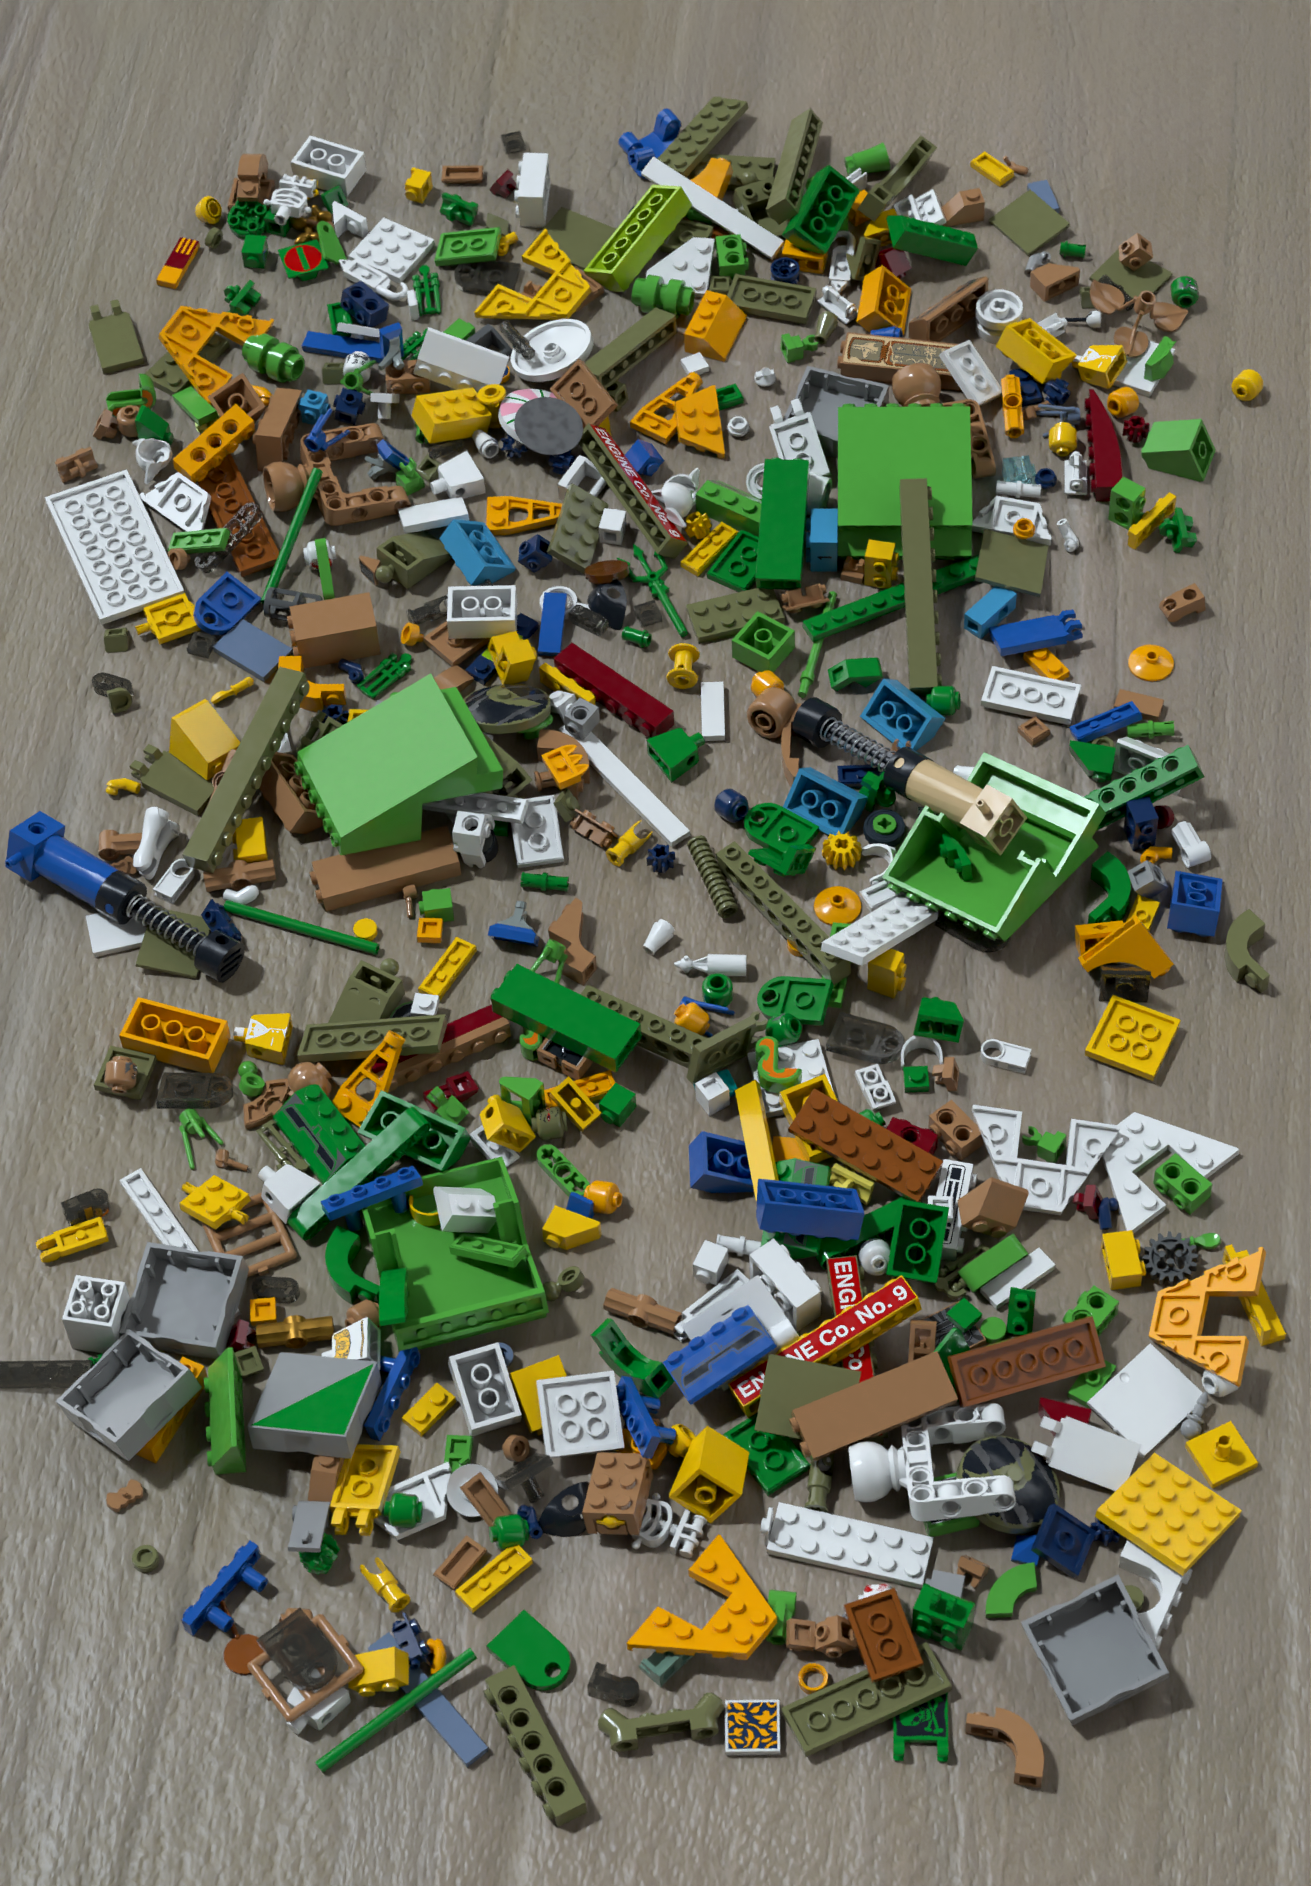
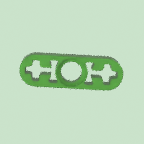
M326 538L315 539L324 600L334 599L335 595Z
M550 1144L541 1146L537 1151L538 1165L568 1197L571 1192L584 1197V1191L590 1185L589 1181L555 1146ZM544 1155H547V1156H551V1155H552L553 1162L555 1163L554 1166H553L552 1161H551L549 1158H545V1159H544ZM561 1169H567L571 1173L569 1176L561 1178L557 1175V1172ZM574 1184H575L579 1189L583 1188V1191H582V1192H580L579 1190L575 1191Z

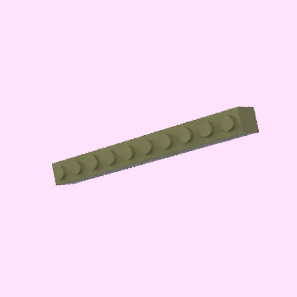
M927 478L900 479L899 495L909 690L917 696H927V694H931L934 687L942 686L941 674H937V666H941L940 653H936V645H939V631L935 632L934 625L938 624V611H934L933 603H937V590H933L932 583L936 582V569L931 567V562H935V548H930V541H934V528H929V520H933V507H928V500H932V487L927 486Z
M279 667L182 854L188 867L213 874L216 867L221 864L223 854L226 848L230 846L236 828L241 825L242 817L246 809L250 807L256 789L260 788L262 778L265 772L269 770L275 752L280 749L281 741L285 733L289 731L294 715L299 712L300 704L304 696L309 692L310 685L305 673Z

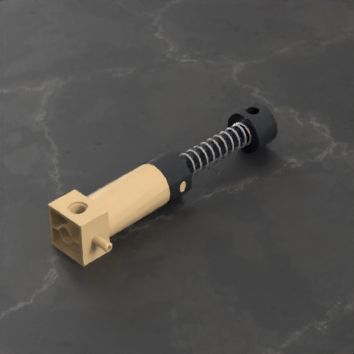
M817 697L806 700L795 714L793 732L799 738L817 748L826 747L830 743L831 745L837 744L838 749L844 748L845 753L851 752V756H857L858 760L864 759L865 764L871 763L872 768L878 767V771H884L883 782L885 787L910 801L913 800L923 807L925 805L930 807L938 815L940 812L945 814L952 823L966 830L976 843L999 856L1002 855L1027 819L1013 798L987 784L982 789L910 747H902L898 751H891L890 748L884 747L883 744L877 743L876 740L864 736L863 733L857 732L856 729L850 728L847 724H843L842 714L839 710Z

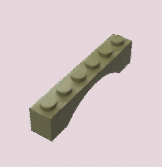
M921 135L892 171L868 192L858 210L875 222L925 167L937 147Z

